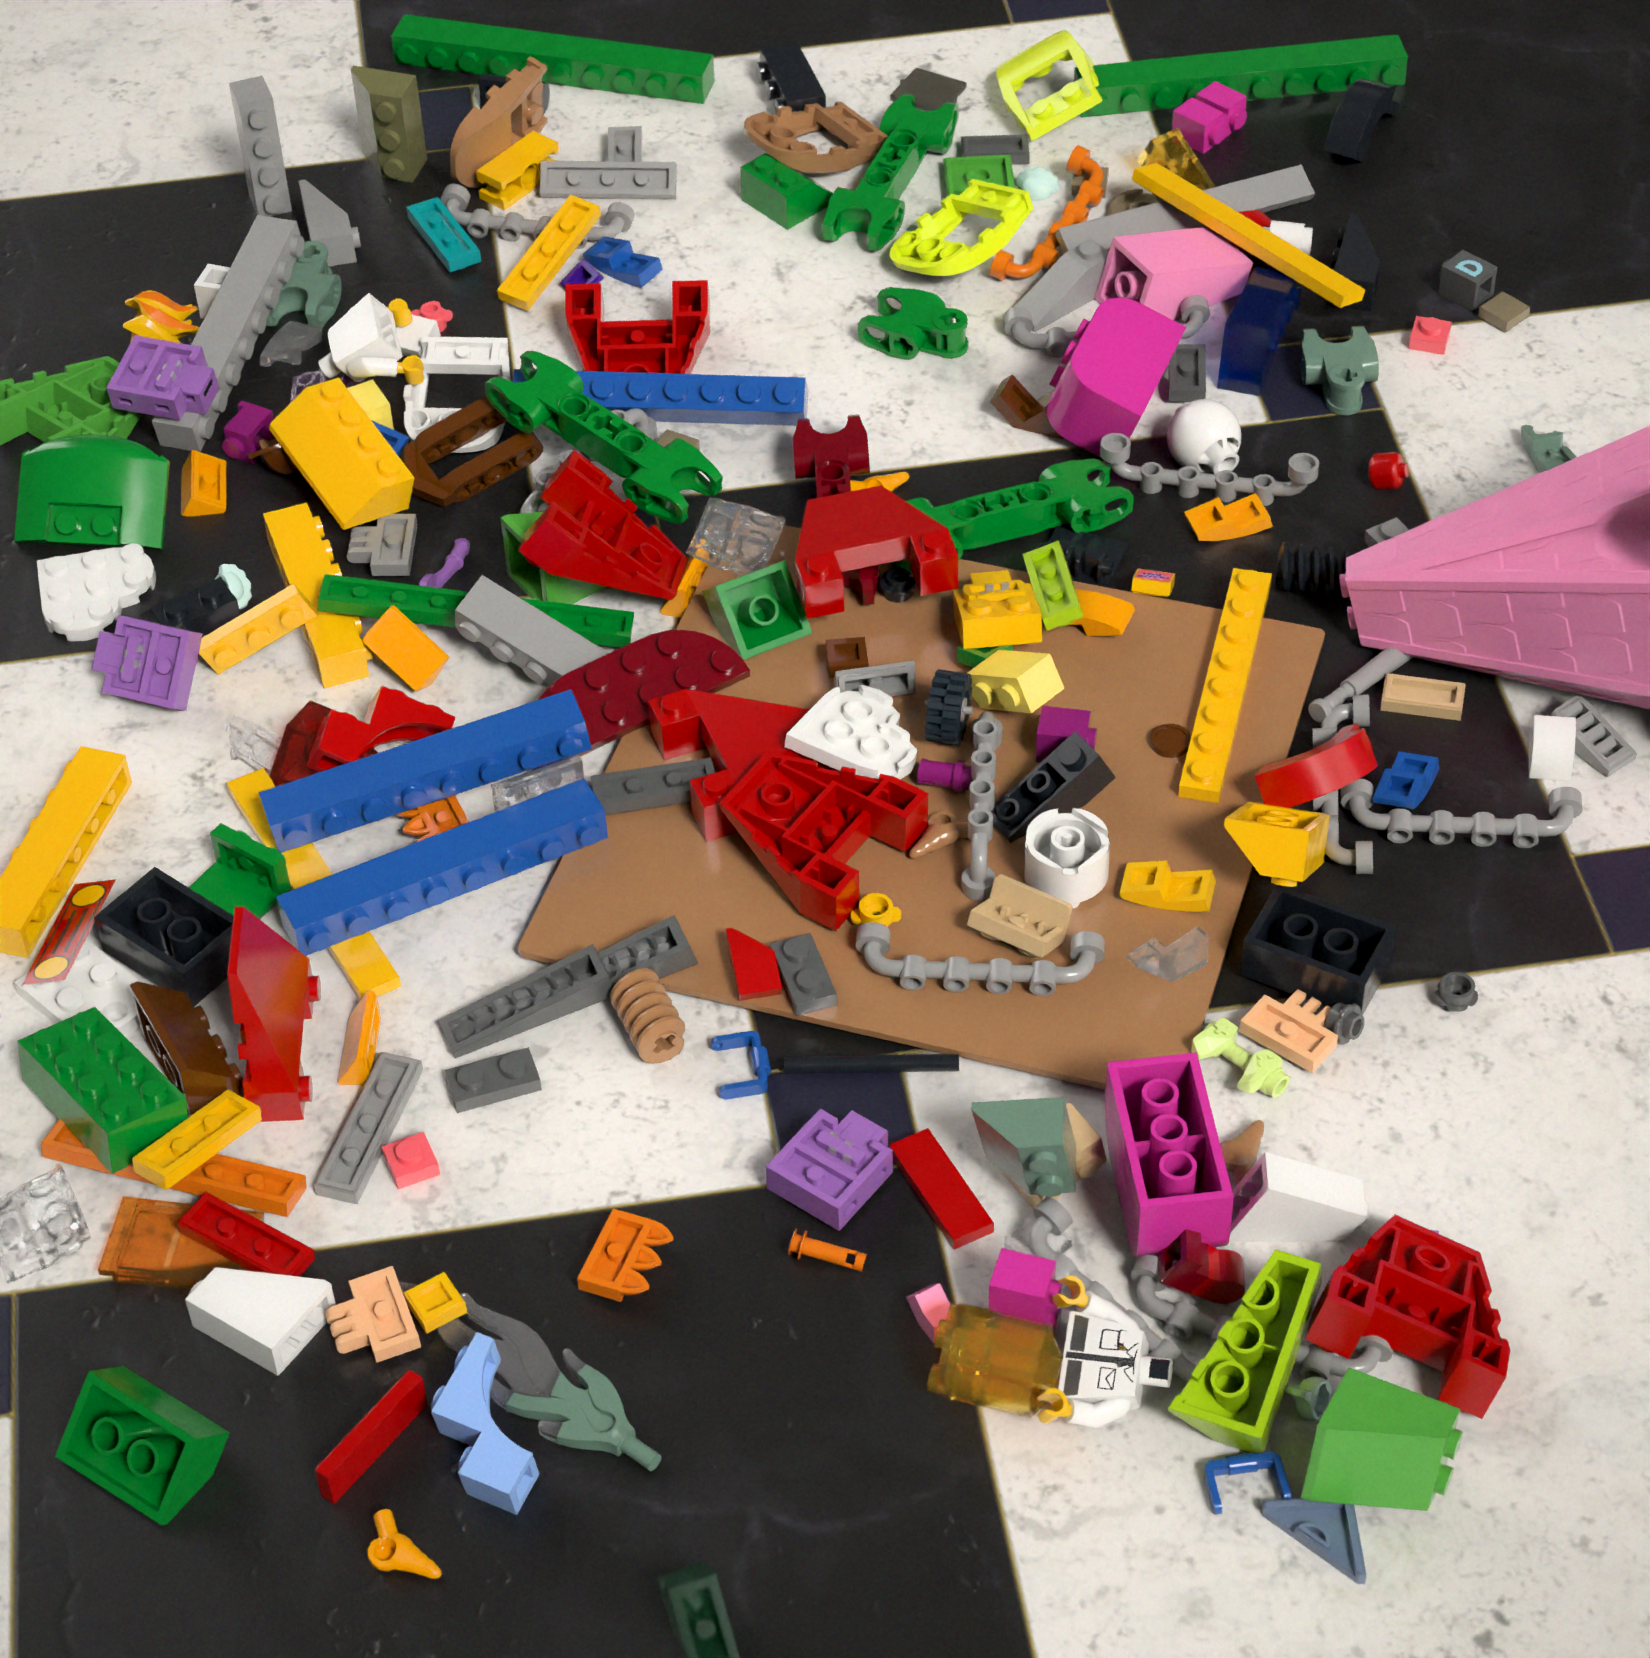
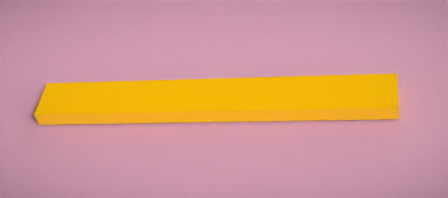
M1153 163L1134 168L1131 179L1133 182L1338 308L1362 301L1365 293L1364 288L1160 164Z
M261 768L226 782L228 793L260 843L266 847H274L278 850L259 795L261 791L276 787L265 769ZM313 843L282 852L286 859L291 890L333 875ZM370 931L327 947L360 1000L367 991H375L378 997L401 987L399 975Z

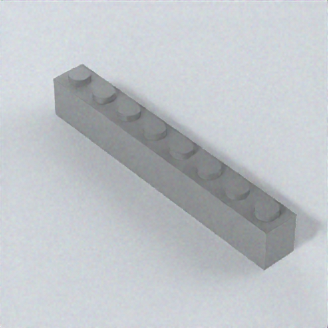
M257 215L191 344L202 347L208 367L214 369L219 390L206 415L185 411L181 420L154 416L152 423L160 446L201 452L206 440L212 437L214 424L220 412H224L226 409L228 396L233 386L239 383L241 370L246 360L251 358L254 344L259 334L264 332L267 318L272 308L277 306L279 294L285 282H289L292 268L297 258L303 254L304 238L300 236L297 221Z

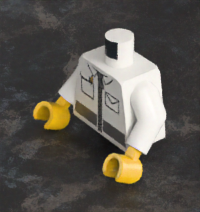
M368 293L354 307L350 308L327 333L331 352L319 361V366L324 374L329 378H333L343 371L354 381L361 382L372 376L396 377L397 373H404L405 379L409 384H421L424 381V367L422 360L418 356L411 355L406 357L403 362H397L403 356L396 326L403 327L412 323V315L407 303L398 298L392 300L389 307H385L384 304Z
M1066 1276L1058 1280L1059 1283L1069 1287L1071 1297L1069 1299L1062 1294L1053 1295L1054 1304L1062 1308L1076 1305L1077 1311H1070L1058 1389L1050 1388L1037 1397L1040 1401H1048L1053 1407V1411L1043 1410L1037 1414L1040 1422L1044 1424L1051 1423L1061 1416L1062 1421L1097 1429L1124 1417L1129 1410L1140 1408L1143 1385L1170 1387L1173 1369L1172 1359L1148 1356L1147 1338L1135 1320L1112 1302L1091 1291H1085L1083 1282L1076 1276Z

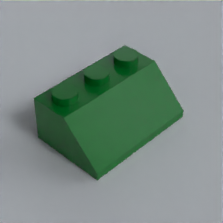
M120 1366L88 1372L55 1457L158 1524L166 1525L213 1476L230 1432L128 1368Z

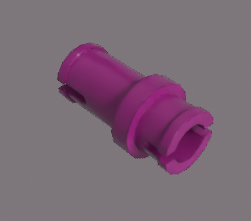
M923 758L920 761L917 778L918 784L953 788V792L964 793L965 790H970V784L974 780L971 776V766H968L967 761L958 760L956 764L931 761Z

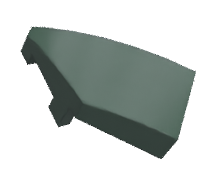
M1521 426L1522 440L1539 473L1577 458L1567 446H1563V432L1554 430L1551 433L1537 434L1534 432L1533 426Z

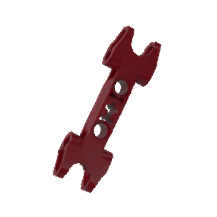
M859 414L847 416L846 426L839 432L831 434L819 433L814 430L808 418L797 420L796 430L793 435L795 478L816 477L817 498L850 492V475L870 473L867 431L862 424ZM878 565L841 572L844 587L857 591L863 605L874 604L879 585Z

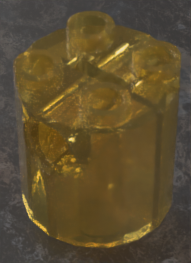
M952 1303L946 1320H940L935 1335L934 1347L942 1350L939 1364L934 1363L930 1371L927 1385L929 1392L937 1393L940 1397L1032 1418L1048 1402L1045 1400L1040 1401L1037 1397L1050 1388L1058 1389L1064 1357L1054 1338L1052 1324L964 1303Z

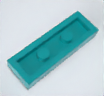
M438 197L407 207L408 219L449 272L462 270L481 262L480 250Z

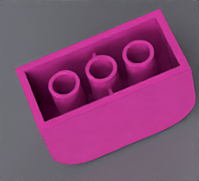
M1111 298L1103 301L1096 309L1090 321L1083 318L1073 337L1079 343L1071 340L1062 358L1061 363L1065 364L1066 368L1059 365L1049 385L1055 387L1046 409L1047 418L1051 426L1068 441L1101 457V439L1105 435L1121 433L1130 438L1186 327L1131 299Z
M1197 1052L1107 1062L1105 1090L1107 1144L1126 1233L1133 1255L1159 1254L1185 1229L1201 1233L1202 1243H1207L1214 1247L1227 1246L1230 1239L1234 1196Z

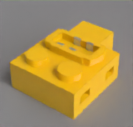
M1008 570L970 573V584H965L963 589L953 590L954 619L963 649L1042 642V616L1031 583L1012 580Z

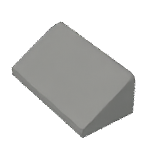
M906 661L835 671L833 689L839 687L840 693L859 691V685H865L879 689L889 696L916 693L915 662Z

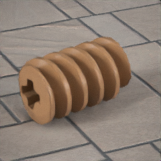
M641 968L627 973L611 989L610 1000L612 1007L617 1012L619 1020L624 1024L625 1031L630 1036L632 1044L637 1048V1053L644 1062L655 1064L671 1060L680 1054L684 1047V1039L682 1038L685 1033L684 1021L679 1017V1012L672 1005L671 998L665 993V987L661 984L657 973L653 969Z

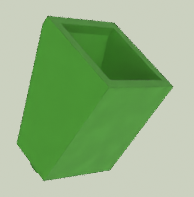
M543 512L507 514L501 517L507 573L531 599L574 604L607 587L551 575L541 567H535L530 564L524 555L518 551L526 531Z
M1349 1367L1317 1425L1301 1498L1314 1502L1428 1511L1436 1493L1443 1496L1446 1494L1453 1475L1454 1468L1446 1464L1448 1458L1454 1460L1463 1437V1431L1456 1429L1460 1409Z

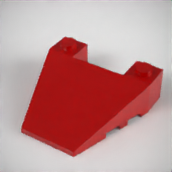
M708 280L672 281V319L604 321V300L601 283L565 284V318L568 335L583 371L691 374L710 335Z
M573 450L547 480L541 498L546 502L548 508L526 531L518 551L524 555L530 564L535 567H541L551 575L673 600L677 595V589L685 571L688 558L655 524L648 528L634 513L638 507L630 499L623 502L609 488L613 481L602 470Z
M883 486L807 500L795 558L797 593L806 619L845 612L844 586L841 572L904 559L908 561L920 596L958 589V553L948 528Z
M683 689L648 700L651 736L664 761L707 748L719 772L689 780L692 815L706 842L738 833L720 809V801L766 752L816 761L784 747L786 734L810 709L690 689ZM818 762L819 768L838 771L837 769H834L830 766Z
M766 752L720 801V809L800 914L837 931L851 915V912L859 906V871L846 865V862L870 836L906 852L928 827L929 793L894 776L880 774L879 779L856 775V769L842 766L840 771L819 768L818 761Z
M244 906L235 907L227 975L234 1024L240 1023L242 1043H238L237 1046L239 1060L246 1059L245 1077L242 1082L245 1099L261 1108L262 1121L260 1122L304 1120L305 1102H312L313 1085L311 1076H304L300 1058L304 1019H312L314 1001L321 1000L320 977L312 975L310 960L307 956Z
M1396 1214L1370 1237L1362 1249L1358 1248L1353 1252L1348 1262L1343 1266L1339 1265L1333 1271L1311 1313L1305 1340L1316 1344L1320 1349L1349 1359L1361 1336H1379L1389 1343L1391 1349L1442 1371L1438 1400L1459 1408L1460 1412H1467L1480 1419H1483L1506 1379L1511 1351L1508 1340L1500 1337L1497 1328L1501 1322L1499 1311L1491 1308L1489 1302L1492 1289L1481 1253Z

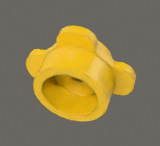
M871 893L864 896L859 902V909H854L851 912V921L854 924L861 925L875 922L888 927L892 922H898L901 919V910L898 907H893L891 899L881 893Z

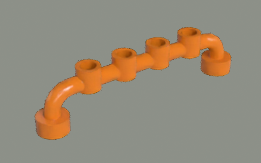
M1079 145L1073 149L1068 159L1066 170L1078 176L1085 171L1090 175V178L1082 183L1075 199L1068 202L1059 221H1055L1052 224L1043 243H1039L1036 246L1029 262L1026 264L1013 263L1014 255L1001 249L997 252L991 263L989 275L1001 281L1007 276L1028 278L1035 275L1042 267L1049 270L1057 262L1059 251L1055 250V248L1060 246L1055 235L1057 230L1062 227L1085 222L1090 212V209L1086 208L1087 204L1097 207L1104 195L1105 188L1101 187L1104 179L1103 170L1097 162L1090 158V150Z

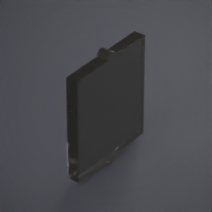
M916 67L906 79L900 80V85L890 95V101L894 102L902 94L908 93L916 95L915 107L917 109L932 111L939 109L946 102L957 103V98L966 89V82Z

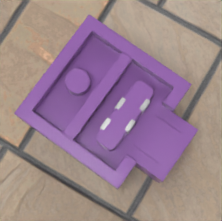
M135 335L106 389L112 406L115 409L181 420L185 411L206 415L219 390V385L214 369L209 368L202 347Z
M118 615L114 633L99 632L92 670L106 673L102 692L166 708L186 710L202 633Z
M819 1109L766 1165L767 1189L840 1231L893 1173V1150L888 1148V1131L851 1110L838 1124V1118Z

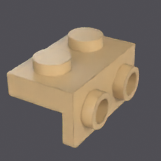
M1000 874L994 878L989 899L970 911L967 926L979 930L981 935L987 939L1002 940L1018 947V950L1024 955L1042 958L1064 942L1073 906L1066 901Z

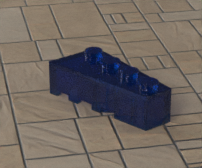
M1261 267L1255 268L1225 322L1217 389L1260 396L1280 340L1284 335L1286 325L1291 322L1293 311L1299 306L1301 288L1296 287V281L1277 270Z

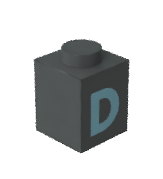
M1461 250L1441 265L1438 273L1440 279L1438 294L1473 312L1494 295L1498 267L1465 250Z

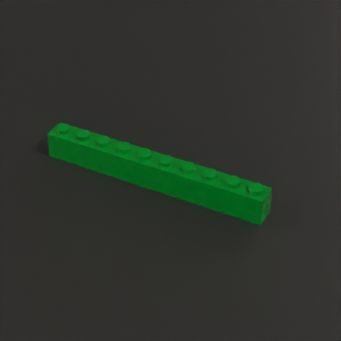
M406 14L403 15L391 35L394 61L397 64L480 75L485 73L506 76L514 69L520 72L527 65V59L531 56L547 66V71L542 76V81L548 82V84L700 104L705 103L715 82L713 54Z
M1397 34L1094 65L1093 69L1099 85L1095 88L1102 96L1103 101L1081 113L1080 116L1083 118L1178 108L1190 98L1196 99V94L1214 81L1246 95V101L1347 91L1359 78H1366L1391 86L1405 85L1408 56ZM1077 67L1074 69V82L1082 78Z

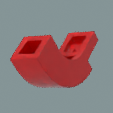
M1358 723L1342 727L1331 740L1312 750L1263 766L1254 777L1264 804L1290 808L1351 784L1373 771L1378 764L1365 728L1360 729Z

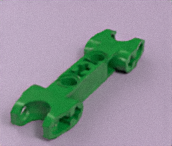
M904 93L894 101L884 113L879 129L888 138L868 167L857 188L851 190L837 187L829 198V205L822 225L823 239L837 241L845 233L852 231L863 232L868 237L867 249L875 251L881 250L891 241L899 231L905 214V203L899 200V198L918 170L928 151L946 154L953 143V136L959 118V104L946 102L939 109L922 111L915 107L916 95Z
M526 351L520 356V370L528 381L512 382L502 377H492L485 383L487 399L510 424L525 433H532L539 426L544 425L581 452L618 476L625 478L622 488L626 497L650 515L671 523L681 524L688 518L687 510L689 504L679 491L694 490L709 496L716 495L722 490L723 476L699 449L680 438H675L665 447L652 440L641 430L588 396L581 394L584 391L581 377L575 370L558 359L537 351ZM700 472H703L708 477L709 481Z
M1100 459L1066 461L1049 466L1042 472L1038 482L1008 487L960 499L950 504L934 507L925 498H915L906 502L948 528L958 553L959 561L963 550L975 549L1043 532L1049 528L1069 524L1077 533L1100 530L1122 520L1133 511L1134 495L1130 490L1121 486L1105 487L1110 483L1109 474L1111 467L1107 462ZM1100 470L1095 480L1088 481L1087 475L1090 472ZM1123 498L1118 508L1112 511L1105 510V504ZM899 561L889 562L891 569L901 567L911 572L908 561L902 563Z

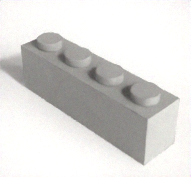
M263 75L231 82L229 87L249 197L257 215L268 217L291 212L292 208L273 97Z
M481 575L455 609V627L464 638L471 642L479 641L489 647L493 655L499 660L506 663L513 662L521 667L530 679L538 683L545 682L551 685L563 675L609 654L604 649Z

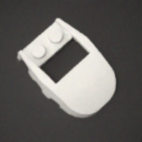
M422 336L420 343L423 353L420 359L424 367V381L417 385H405L403 394L406 406L404 425L411 442L426 428L463 409L425 408L429 373L499 375V377L510 381L508 338ZM505 423L452 453L475 452L494 446L501 437Z

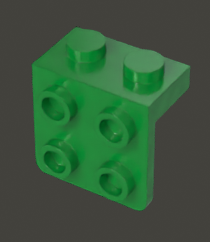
M220 823L210 832L216 862L188 888L233 916L235 907L244 906L261 919L277 904L276 896L291 890L286 859L276 848L266 847L251 839L245 832L236 831Z

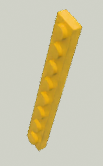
M1233 568L1179 784L1178 797L1219 804L1271 587V573Z

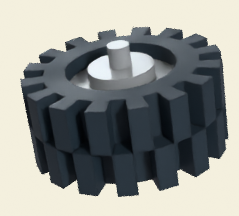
M941 669L936 670L935 677L932 679V688L930 687L929 691L930 698L924 702V708H928L925 716V722H927L925 725V738L927 741L961 745L966 731V722L969 715L973 713V707H970V696L972 694L971 674Z

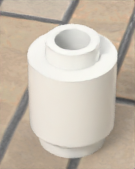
M1271 220L1270 227H1263L1310 256L1313 228L1305 227L1304 223Z

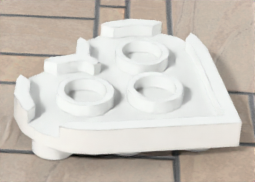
M135 543L124 547L91 550L84 553L37 560L41 605L45 623L49 632L53 633L55 631L56 633L65 634L68 641H88L99 637V632L104 631L103 628L110 625L114 619L117 621L118 615H121L122 608L139 603L138 596L145 593L149 588L152 590L155 588L156 573L150 557L144 553L143 547Z
M859 685V691L840 693V688L836 687L826 693L786 734L784 746L800 753L804 757L814 759L838 771L841 770L842 766L856 769V775L879 779L880 774H884L901 780L911 773L917 756V748L909 741V732L899 727L900 713L892 706L893 698L879 689L865 685Z

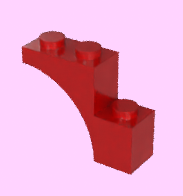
M381 686L369 703L363 722L357 720L352 714L338 712L334 709L330 710L319 726L306 767L322 772L358 760L364 753L381 744L394 741H416L452 729L456 717L444 712L435 705H427L410 698L400 690Z

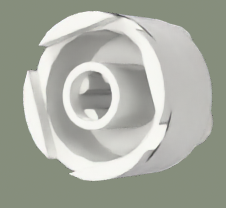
M1072 808V813L1059 814L1058 809H1052L1034 818L1027 828L1025 839V883L1030 887L1072 904L1073 908L1079 906L1080 902L1097 895L1106 885L1109 874L1110 841L1104 822L1096 815L1076 808Z

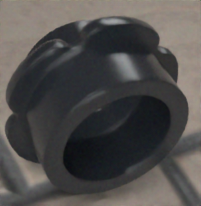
M901 567L892 568L884 572L880 577L879 588L883 592V596L888 601L894 603L909 600L913 596V590L917 587L912 573Z

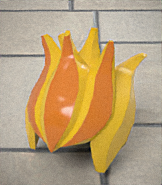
M146 290L125 301L126 305L138 310L135 318L123 323V327L132 332L131 341L137 335L181 343L178 339L197 333L200 328L191 325V320L183 321L190 314L198 310L196 306H192V304L181 306L162 293Z

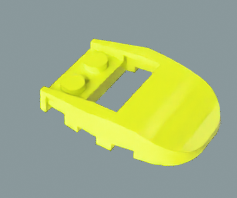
M1061 30L1008 59L996 70L1006 108L1009 114L1013 115L1017 124L1022 129L1025 127L1031 141L1103 101L1102 96L1095 88L1099 85L1093 69L1094 63L1068 30ZM1058 60L1064 62L1074 60L1082 78L1065 85L1058 92L1035 102L1033 106L1023 110L1015 92L1023 86L1025 79L1030 76L1033 78L1045 76L1052 70L1053 63Z
M972 179L967 182L969 187L960 195L951 194L940 202L942 209L931 216L929 213H924L916 220L918 228L915 231L904 232L890 249V258L897 268L919 274L948 276L966 272L985 262L1008 244L1034 209L1029 192ZM969 213L1001 221L993 230L986 228L979 234V242L972 247L962 242L955 243L943 240Z

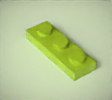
M1059 540L1022 554L1046 630L1049 631L1056 627L1069 625L1073 621L1084 617Z

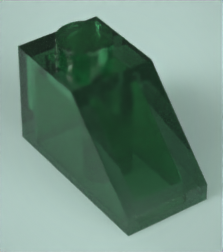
M704 1561L657 1577L669 1622L683 1658H740L716 1573Z

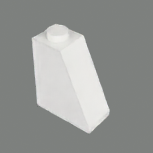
M1264 1152L1232 1190L1234 1199L1229 1241H1345L1357 1226L1364 1223L1367 1217L1368 1203L1364 1197L1363 1179Z
M215 1267L204 1280L198 1281L185 1299L194 1328L277 1376L282 1373L327 1323L325 1311L329 1307L336 1305L332 1285L323 1279Z

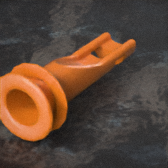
M797 1228L794 1230L788 1250V1257L792 1251L798 1253V1259H800L801 1255H806L861 1272L867 1254L809 1238L807 1237V1230L804 1236L797 1234ZM848 1254L856 1256L854 1264L846 1262Z

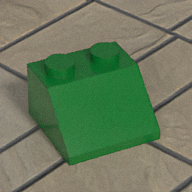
M767 153L740 167L742 201L786 230L827 208L829 198L833 194V192L800 171L781 163Z
M785 560L702 591L716 629L743 660L812 634Z

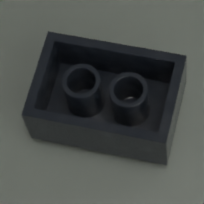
M156 867L152 868L94 916L104 952L157 986L185 992L193 1007L228 978L234 916Z
M1276 885L1243 941L1240 975L1291 994L1299 989L1307 994V1000L1313 997L1321 1001V1005H1328L1331 1008L1339 1002L1346 1005L1355 1003L1360 1007L1361 1015L1363 1016L1393 962L1398 927L1295 889Z

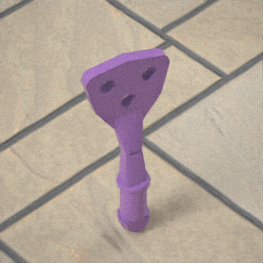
M465 538L455 540L451 553L445 558L443 569L435 574L426 573L420 580L419 586L442 588L463 567V561L469 553L470 542Z

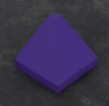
M583 258L560 284L565 288V284L600 283L605 277Z

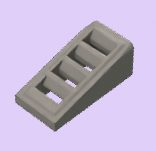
M1580 695L1571 698L1552 712L1551 716L1576 718L1575 753L1605 776L1609 777L1636 759V751ZM1597 740L1600 741L1597 745L1593 744ZM1611 749L1614 753L1606 758L1603 754Z

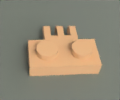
M1299 989L1284 1004L1264 995L1240 1020L1239 1032L1313 1073L1337 1047L1338 1035L1325 1028L1326 1019L1331 1007L1325 1006L1316 1015L1320 1009L1321 1001L1313 997L1301 1007L1305 1002L1307 994Z
M393 1266L349 1280L354 1299L331 1306L325 1311L327 1322L331 1324L330 1330L333 1338L336 1339L335 1345L339 1353H348L371 1345L376 1362H380L421 1347L417 1330Z

